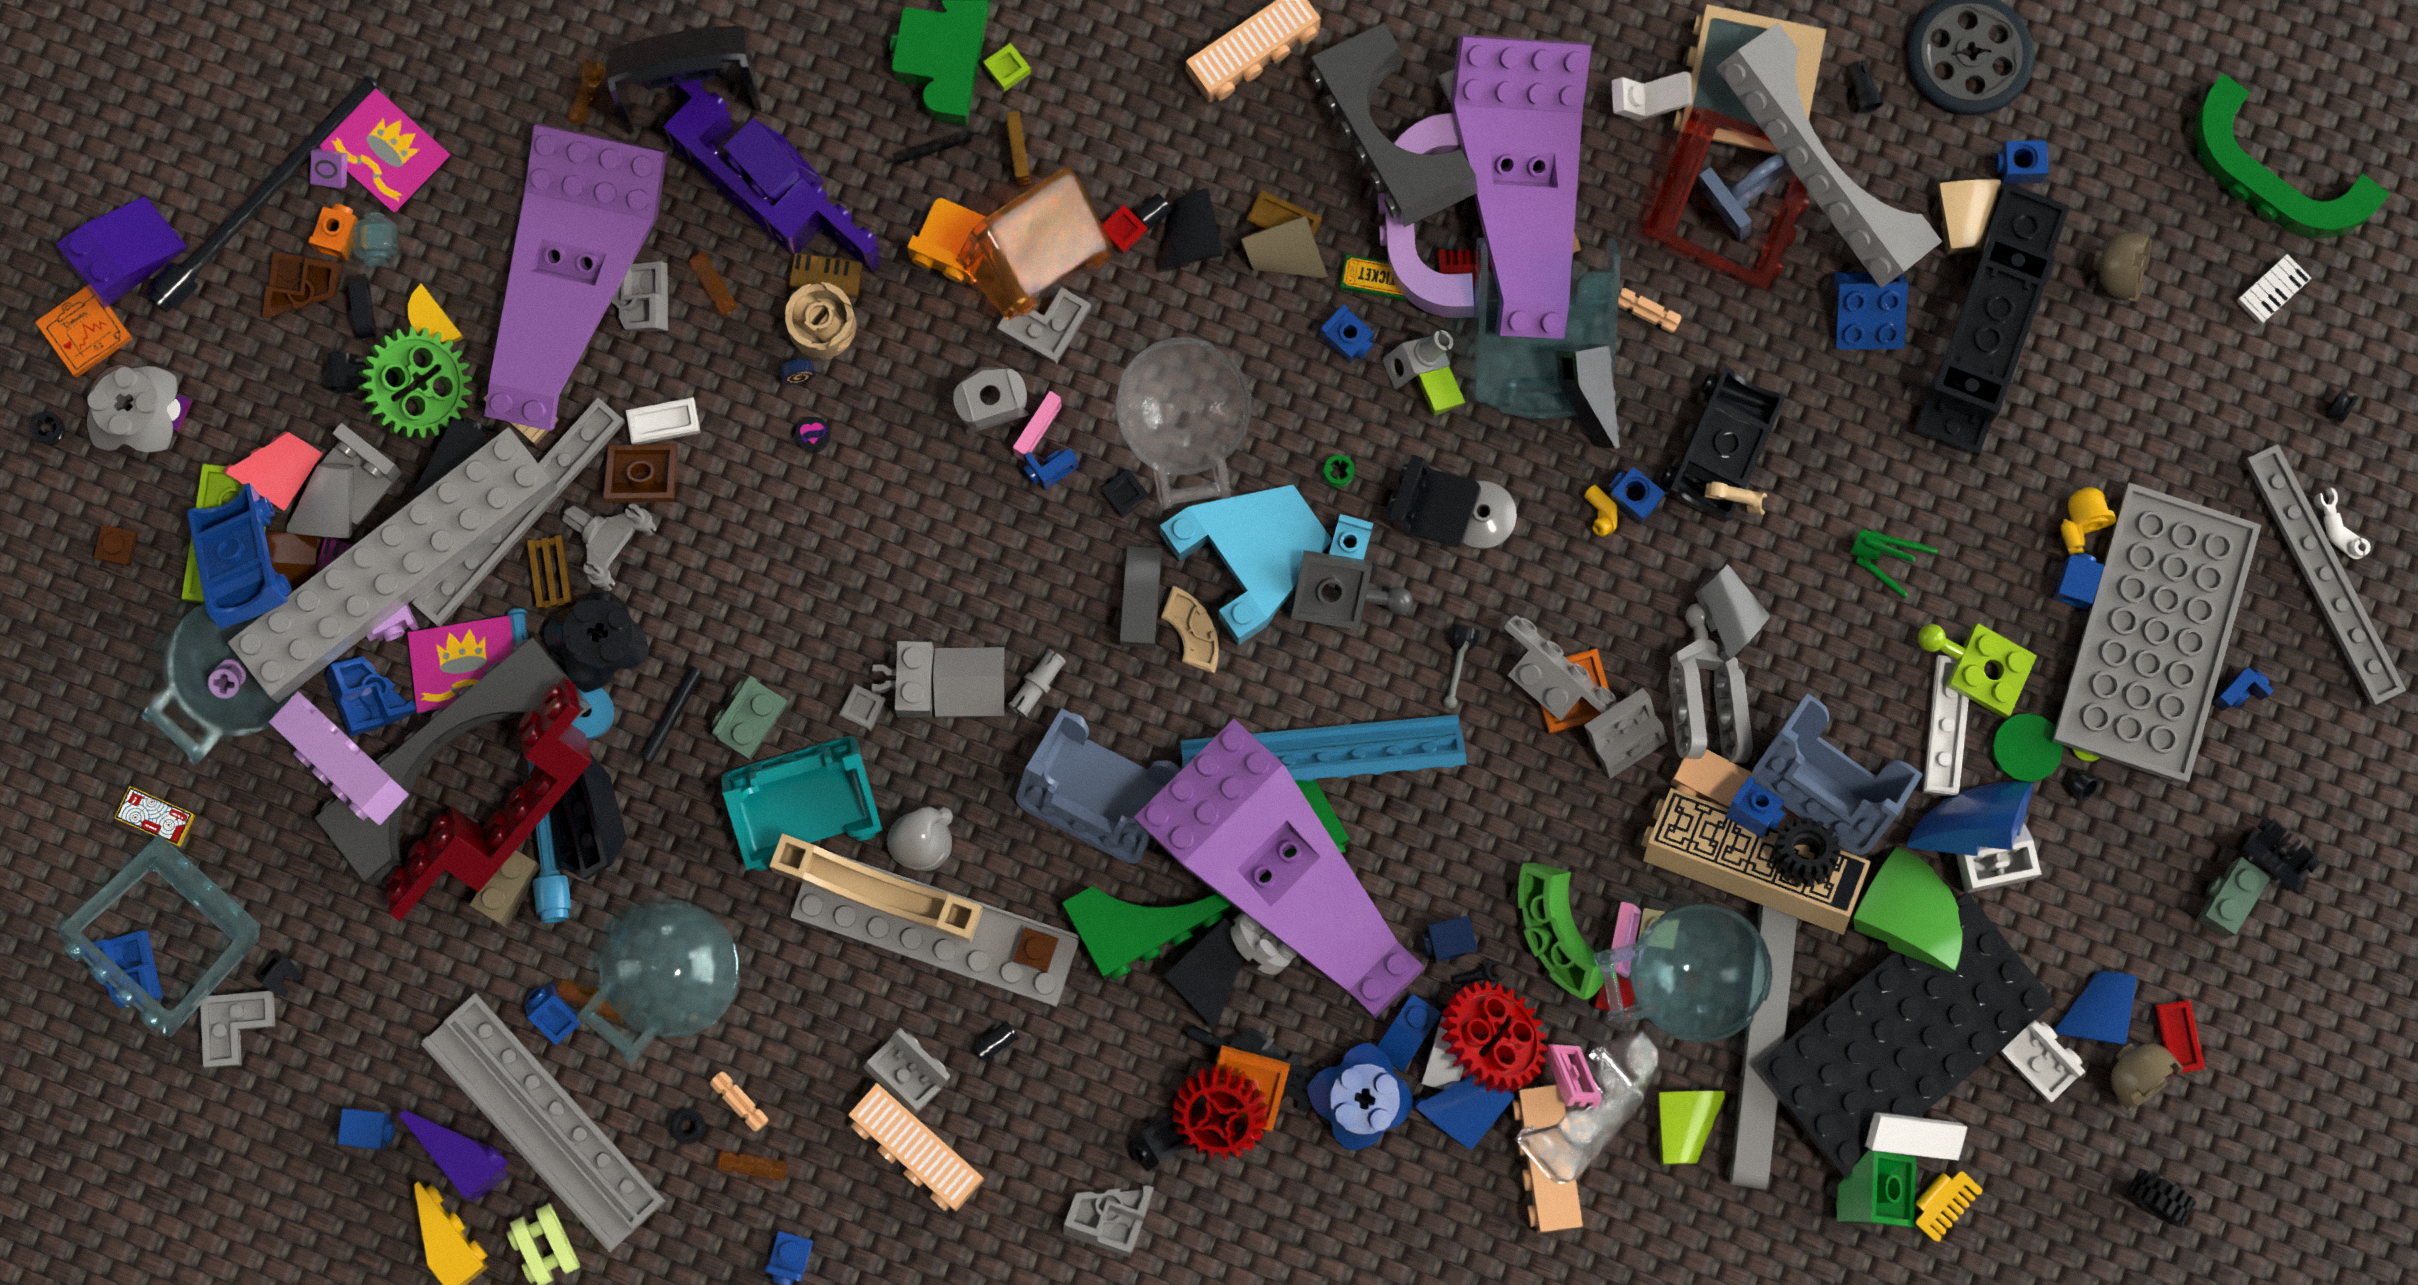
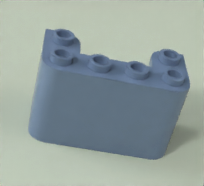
M1806 693L1754 767L1752 777L1755 778V783L1785 800L1783 806L1806 821V818H1813L1812 825L1816 826L1818 821L1824 822V830L1830 826L1834 830L1832 837L1838 836L1840 840L1838 845L1845 850L1857 855L1866 854L1874 847L1898 816L1923 774L1908 763L1899 760L1890 761L1886 764L1877 777L1819 737L1830 720L1829 712L1823 703L1809 693Z

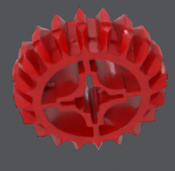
M1216 1064L1212 1067L1211 1074L1202 1068L1198 1071V1078L1193 1075L1188 1076L1186 1085L1179 1087L1177 1092L1179 1097L1175 1098L1173 1102V1107L1176 1111H1174L1172 1119L1174 1122L1179 1123L1176 1128L1177 1134H1187L1184 1139L1185 1146L1192 1143L1197 1144L1195 1148L1196 1155L1201 1153L1203 1149L1208 1150L1210 1160L1214 1158L1216 1152L1221 1153V1157L1225 1161L1229 1158L1230 1151L1238 1158L1242 1155L1243 1148L1251 1151L1255 1145L1254 1140H1261L1264 1133L1262 1129L1266 1128L1268 1118L1264 1116L1268 1113V1104L1262 1103L1265 1097L1264 1091H1255L1257 1087L1256 1079L1247 1083L1244 1081L1246 1077L1245 1071L1240 1072L1238 1077L1232 1075L1233 1068L1231 1066L1227 1067L1225 1073H1220V1069ZM1222 1092L1229 1093V1094H1231V1095H1233V1096H1227V1095H1225V1094L1222 1093ZM1204 1094L1206 1097V1107L1202 1108L1199 1114L1194 1115L1193 1102ZM1247 1111L1249 1121L1243 1128L1236 1131L1235 1118L1239 1117L1241 1112Z

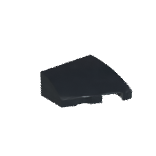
M1208 188L1188 193L1174 201L1157 264L1158 273L1189 267L1191 262L1222 256L1223 252Z

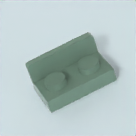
M750 675L746 682L741 680L736 685L731 694V698L734 699L727 711L724 709L719 711L711 725L715 728L712 735L716 740L748 760L752 759L788 704L786 699L763 686L756 678Z

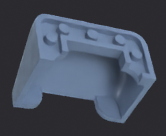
M1061 708L1025 768L1016 795V801L1027 813L1126 863H1138L1153 837L1135 821L1134 816L1182 769L1168 760L1154 761L1150 768L1146 769L1087 739L1089 727L1082 716Z

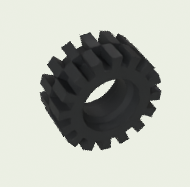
M1800 818L1794 819L1793 826L1790 822L1785 824L1784 829H1781L1773 850V864H1777V872L1780 874L1785 871L1784 879L1789 882L1792 877L1795 878L1794 885L1801 886L1802 881H1806V887H1813L1815 880L1818 885L1823 884L1825 878L1829 879L1832 876L1841 851V846H1838L1840 841L1838 836L1832 837L1834 830L1830 826L1824 830V822L1818 821L1817 826L1812 825L1813 818H1806L1805 824H1802ZM1797 845H1808L1817 850L1820 857L1815 860L1803 859L1793 851V848Z
M2142 1169L2138 1171L2125 1193V1196L2132 1203L2137 1204L2139 1208L2146 1210L2147 1213L2156 1216L2161 1221H2166L2168 1224L2179 1228L2183 1227L2197 1203L2192 1196H2189V1193L2181 1190L2179 1186L2171 1184L2169 1180L2162 1179L2155 1173L2152 1174Z

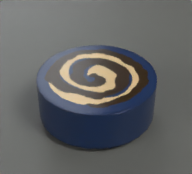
M805 358L788 361L779 369L782 383L786 385L801 384L811 380L816 375L813 362Z

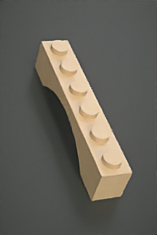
M783 833L770 864L773 873L969 944L972 943L983 913L982 906L883 874Z

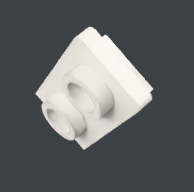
M1684 71L1645 84L1624 77L1612 80L1613 113L1640 121L1690 106L1692 104L1691 74Z

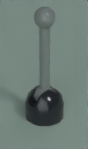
M1453 625L1451 642L1458 650L1449 695L1443 701L1444 706L1448 709H1453L1457 705L1455 695L1464 654L1476 646L1480 635V630L1463 625Z

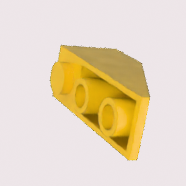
M417 1182L414 1187L427 1265L443 1285H467L489 1268L484 1261L488 1255L475 1239L470 1243L462 1233L466 1226L454 1212L448 1215L441 1206L444 1198L435 1186L430 1184L427 1187L424 1183Z

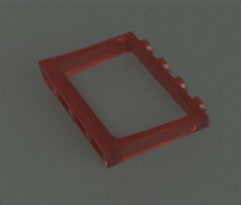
M1693 106L1642 234L1756 287L1767 290L1772 278L1776 279L1782 272L1784 261L1780 257L1785 246L1789 247L1795 240L1797 229L1793 225L1797 215H1802L1808 208L1810 197L1806 195L1808 190L1794 173L1758 265L1753 271L1677 236L1676 227L1717 127L1721 126L1772 143L1759 126L1707 108Z

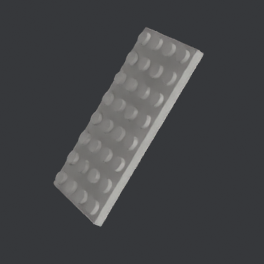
M2129 482L2123 493L2116 518L2117 521L2114 524L2103 562V572L2093 604L2090 607L2051 742L2186 785L2191 777L2261 524Z

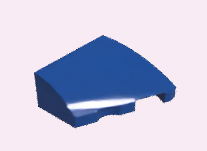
M363 656L330 664L325 678L350 737L381 728L416 713V704L412 700L409 703L393 690L395 685L387 677L380 676L375 671V667Z
M141 930L114 939H103L74 948L78 958H84L95 972L93 976L98 983L108 988L109 996L118 1008L131 1007L163 999L148 931Z
M2097 971L2088 982L2082 994L2071 1005V1009L2062 1021L2054 1028L2056 1035L2084 1041L2089 1039L2125 1046L2137 976Z
M1470 1074L1462 1081H1453L1445 1085L1444 1091L1426 1100L1423 1097L1419 1098L1415 1102V1107L1443 1131L1472 1151L1515 1096L1510 1089L1500 1094L1497 1087L1488 1092L1484 1081L1475 1086L1474 1076Z

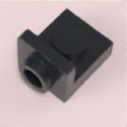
M1173 1114L1141 1131L1129 1141L1134 1159L1143 1166L1146 1172L1190 1146H1185L1184 1143L1187 1134H1177L1176 1128L1179 1123L1173 1121Z

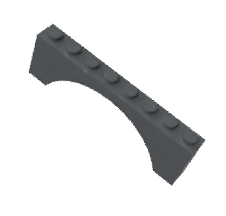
M531 637L529 640H523L516 644L511 650L509 657L503 662L491 665L485 671V677L475 685H469L458 693L456 701L447 708L443 707L437 710L430 717V722L421 730H415L404 738L402 746L393 753L389 752L383 755L376 764L409 794L415 781L431 759L457 737L479 726L501 720L522 719L528 711H535L542 703V696L552 684L557 685L563 677L571 681L541 643ZM577 687L576 692L581 712L574 721L591 707ZM338 797L326 802L321 808L322 812L315 817L363 881L370 885L377 886L395 866L402 865L399 835L402 814L407 798L380 826L369 816L363 821L348 807L353 802L349 799L344 803Z

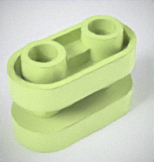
M550 1203L536 1209L538 1221L529 1224L527 1219L522 1216L510 1222L512 1230L507 1232L514 1250H521L526 1260L522 1264V1268L530 1283L536 1281L538 1285H545L554 1281L551 1270L558 1266H561L565 1274L580 1268L575 1252ZM544 1233L554 1252L546 1257L536 1237Z

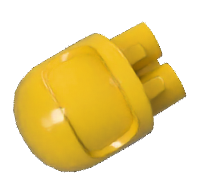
M2087 487L2079 489L2069 499L2068 510L2072 521L2064 519L2060 527L2069 554L2084 553L2082 546L2085 545V533L2103 529L2117 521L2114 512L2107 507L2105 495L2097 488Z

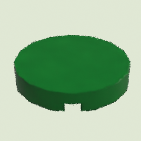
M2031 713L2015 715L2003 722L1995 733L1991 746L1993 760L2000 772L2013 780H2017V782L2033 783L2039 782L2051 775L2059 765L2063 752L2062 745L2051 742L2055 726L2044 717Z

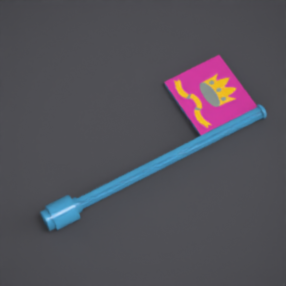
M514 608L508 612L507 616L408 632L417 713L424 714L436 712L443 707L447 708L457 700V695L462 689L469 685H475L485 677L484 673L491 665L503 662L511 655V650L516 644L523 640H528L525 618L528 612L523 608ZM528 760L530 775L535 764ZM548 812L536 826L541 872L539 873V878L534 879L532 883L536 914L540 915L541 923H558L569 919L568 912L572 908L568 876L560 875V870L556 869L550 812Z

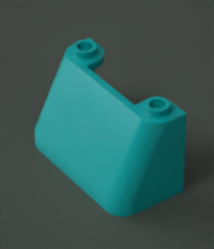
M853 736L834 739L738 767L726 772L721 777L723 796L746 870L755 868L756 871L770 868L782 833L811 843L847 832L849 837H856L857 841H864L876 836V832L882 831L857 739Z

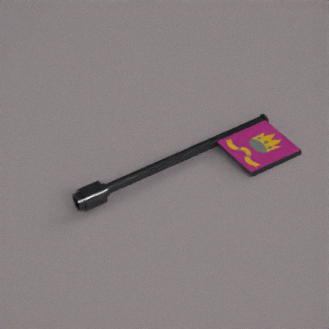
M365 76V81L186 264L182 263L180 266H177L175 263H172L150 285L152 289L147 296L165 313H168L172 308L176 310L199 287L195 280L198 278L197 274L311 158V150L321 148L348 153L347 173L395 215L452 157L451 154L380 92V85L375 78Z

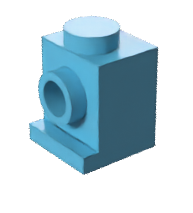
M1340 514L1329 554L1364 560L1373 523ZM1346 538H1351L1357 544L1353 548H1347L1343 541Z

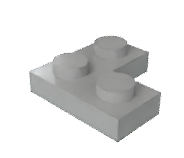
M1062 287L1044 316L1014 299L998 325L997 331L1057 365L1091 309V304Z
M262 991L200 997L203 1068L242 1066L240 1030L275 1027L274 992Z

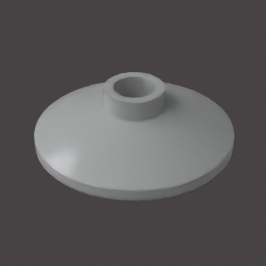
M1476 481L1481 486V493L1463 544L1472 548L1488 549L1503 543L1512 533L1517 518L1516 506L1510 494L1498 484L1489 481ZM1479 507H1486L1489 510V516L1482 518L1478 516L1476 510Z

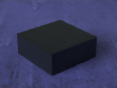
M1129 469L1125 470L1101 489V493L1122 519L1150 498L1148 492Z

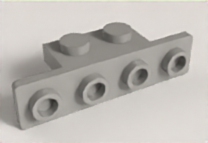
M1515 615L1503 626L1505 630L1528 649V652L1508 676L1560 721L1570 712L1581 697L1585 698L1601 713L1618 704L1615 695L1606 687H1599L1589 678L1590 674L1584 667L1577 663H1571L1563 656V650L1556 643L1550 640L1546 641L1537 633L1536 626L1531 621Z

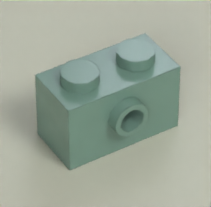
M2243 857L2233 861L2223 877L2218 876L2210 886L2207 893L2211 896L2196 921L2225 940L2236 935L2272 876Z

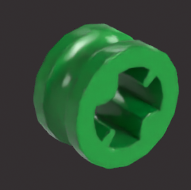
M1341 454L1334 455L1325 463L1324 479L1331 487L1344 488L1352 482L1355 468L1352 460L1347 456ZM1338 464V467H1340L1341 464H1344L1347 467L1345 470L1346 478L1340 479V476L1337 479L1331 476L1333 473L1332 465Z

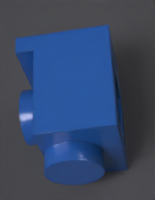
M1345 304L1325 323L1320 331V338L1350 364L1356 357L1362 360L1374 346L1371 342L1374 332L1350 312ZM1352 329L1357 335L1349 339L1345 337L1344 331Z
M1749 775L1733 798L1726 817L1763 839L1769 828L1775 831L1786 814L1781 810L1785 800L1755 783V778Z

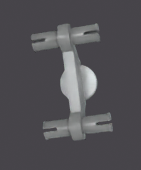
M636 504L628 505L631 511L626 508L625 513L606 517L605 519L601 516L593 518L577 506H571L564 511L563 522L580 533L583 542L586 543L587 565L584 564V571L588 574L589 581L594 586L601 587L604 591L612 590L609 584L613 587L615 586V581L607 568L635 530L642 531L646 536L654 534L650 529L656 531V525L652 522V516L647 510L639 508Z

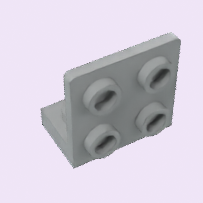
M340 423L332 433L339 442L321 464L354 465V499L351 501L352 522L355 525H360L400 477L402 472L392 461L344 424ZM312 473L311 476L306 480V482H305V485H306V486L308 485V483H309V481H310V479H311L313 473Z

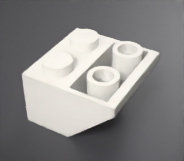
M2024 822L2020 836H2016L2013 850L1980 847L1978 856L1956 854L1965 893L2029 881L2041 875L2034 842Z

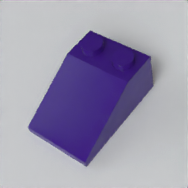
M752 118L723 146L731 154L727 160L740 173L746 171L753 178L750 185L763 198L768 195L776 200H780L801 177L808 184L814 181L820 186L824 182L821 176L780 132L755 118Z
M145 196L83 224L56 244L62 259L104 309L188 249L186 244Z
M406 1110L398 1114L464 1198L477 1202L510 1175L504 1168L509 1163L496 1147L493 1148L491 1145L486 1147Z

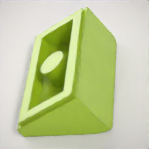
M1449 366L1416 375V379L1434 417L1465 404V400Z

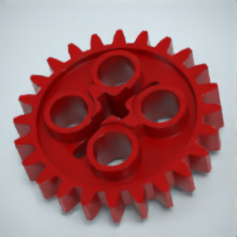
M1485 981L1480 986L1477 982H1474L1468 988L1466 986L1463 987L1447 1002L1449 1006L1442 1011L1446 1019L1440 1023V1027L1448 1031L1441 1037V1040L1451 1044L1445 1053L1455 1054L1457 1057L1452 1065L1454 1067L1459 1065L1464 1067L1462 1074L1464 1078L1472 1074L1475 1086L1484 1081L1488 1092L1497 1087L1500 1094L1508 1089L1511 1092H1515L1520 1087H1525L1533 1081V1078L1541 1073L1539 1067L1546 1063L1545 1058L1541 1055L1548 1051V1047L1540 1043L1547 1037V1034L1537 1030V1027L1543 1022L1542 1020H1533L1531 1017L1535 1012V1008L1526 1010L1523 1007L1526 998L1522 997L1518 1001L1514 999L1513 988L1503 993L1501 983H1498L1493 988L1489 981ZM1506 1018H1508V1024L1501 1032L1497 1034V1036L1492 1040L1491 1046L1484 1051L1482 1056H1480V1050L1486 1043H1488L1492 1039V1037H1494V1035L1497 1033V1028L1505 1022Z

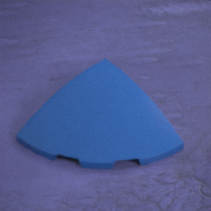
M2033 782L1991 783L1959 792V795L1943 800L1926 813L1917 823L1907 842L1908 848L1978 856L1980 847L2013 850L2016 836H2020L2033 790Z

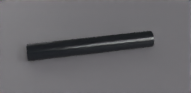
M691 666L640 755L641 758L653 763L702 677L703 671Z

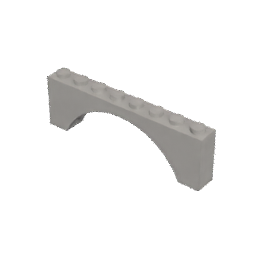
M1776 23L1718 65L1716 69L1880 288L1904 273L1940 244L1942 240L1922 214L1900 211L1880 202L1853 182L1830 157L1815 134L1800 99L1796 79L1798 48L1780 24Z

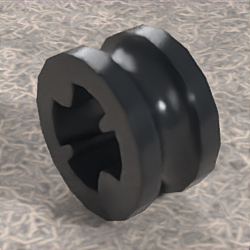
M2343 388L2330 405L2326 414L2329 416L2336 415L2338 421L2342 423L2356 404L2358 396H2348L2347 390Z
M48 411L40 412L34 416L30 425L33 436L45 445L57 444L62 440L66 431L65 424L61 418ZM52 420L51 424L56 427L55 431L47 432L46 436H42L45 433L40 427L42 424L48 425Z

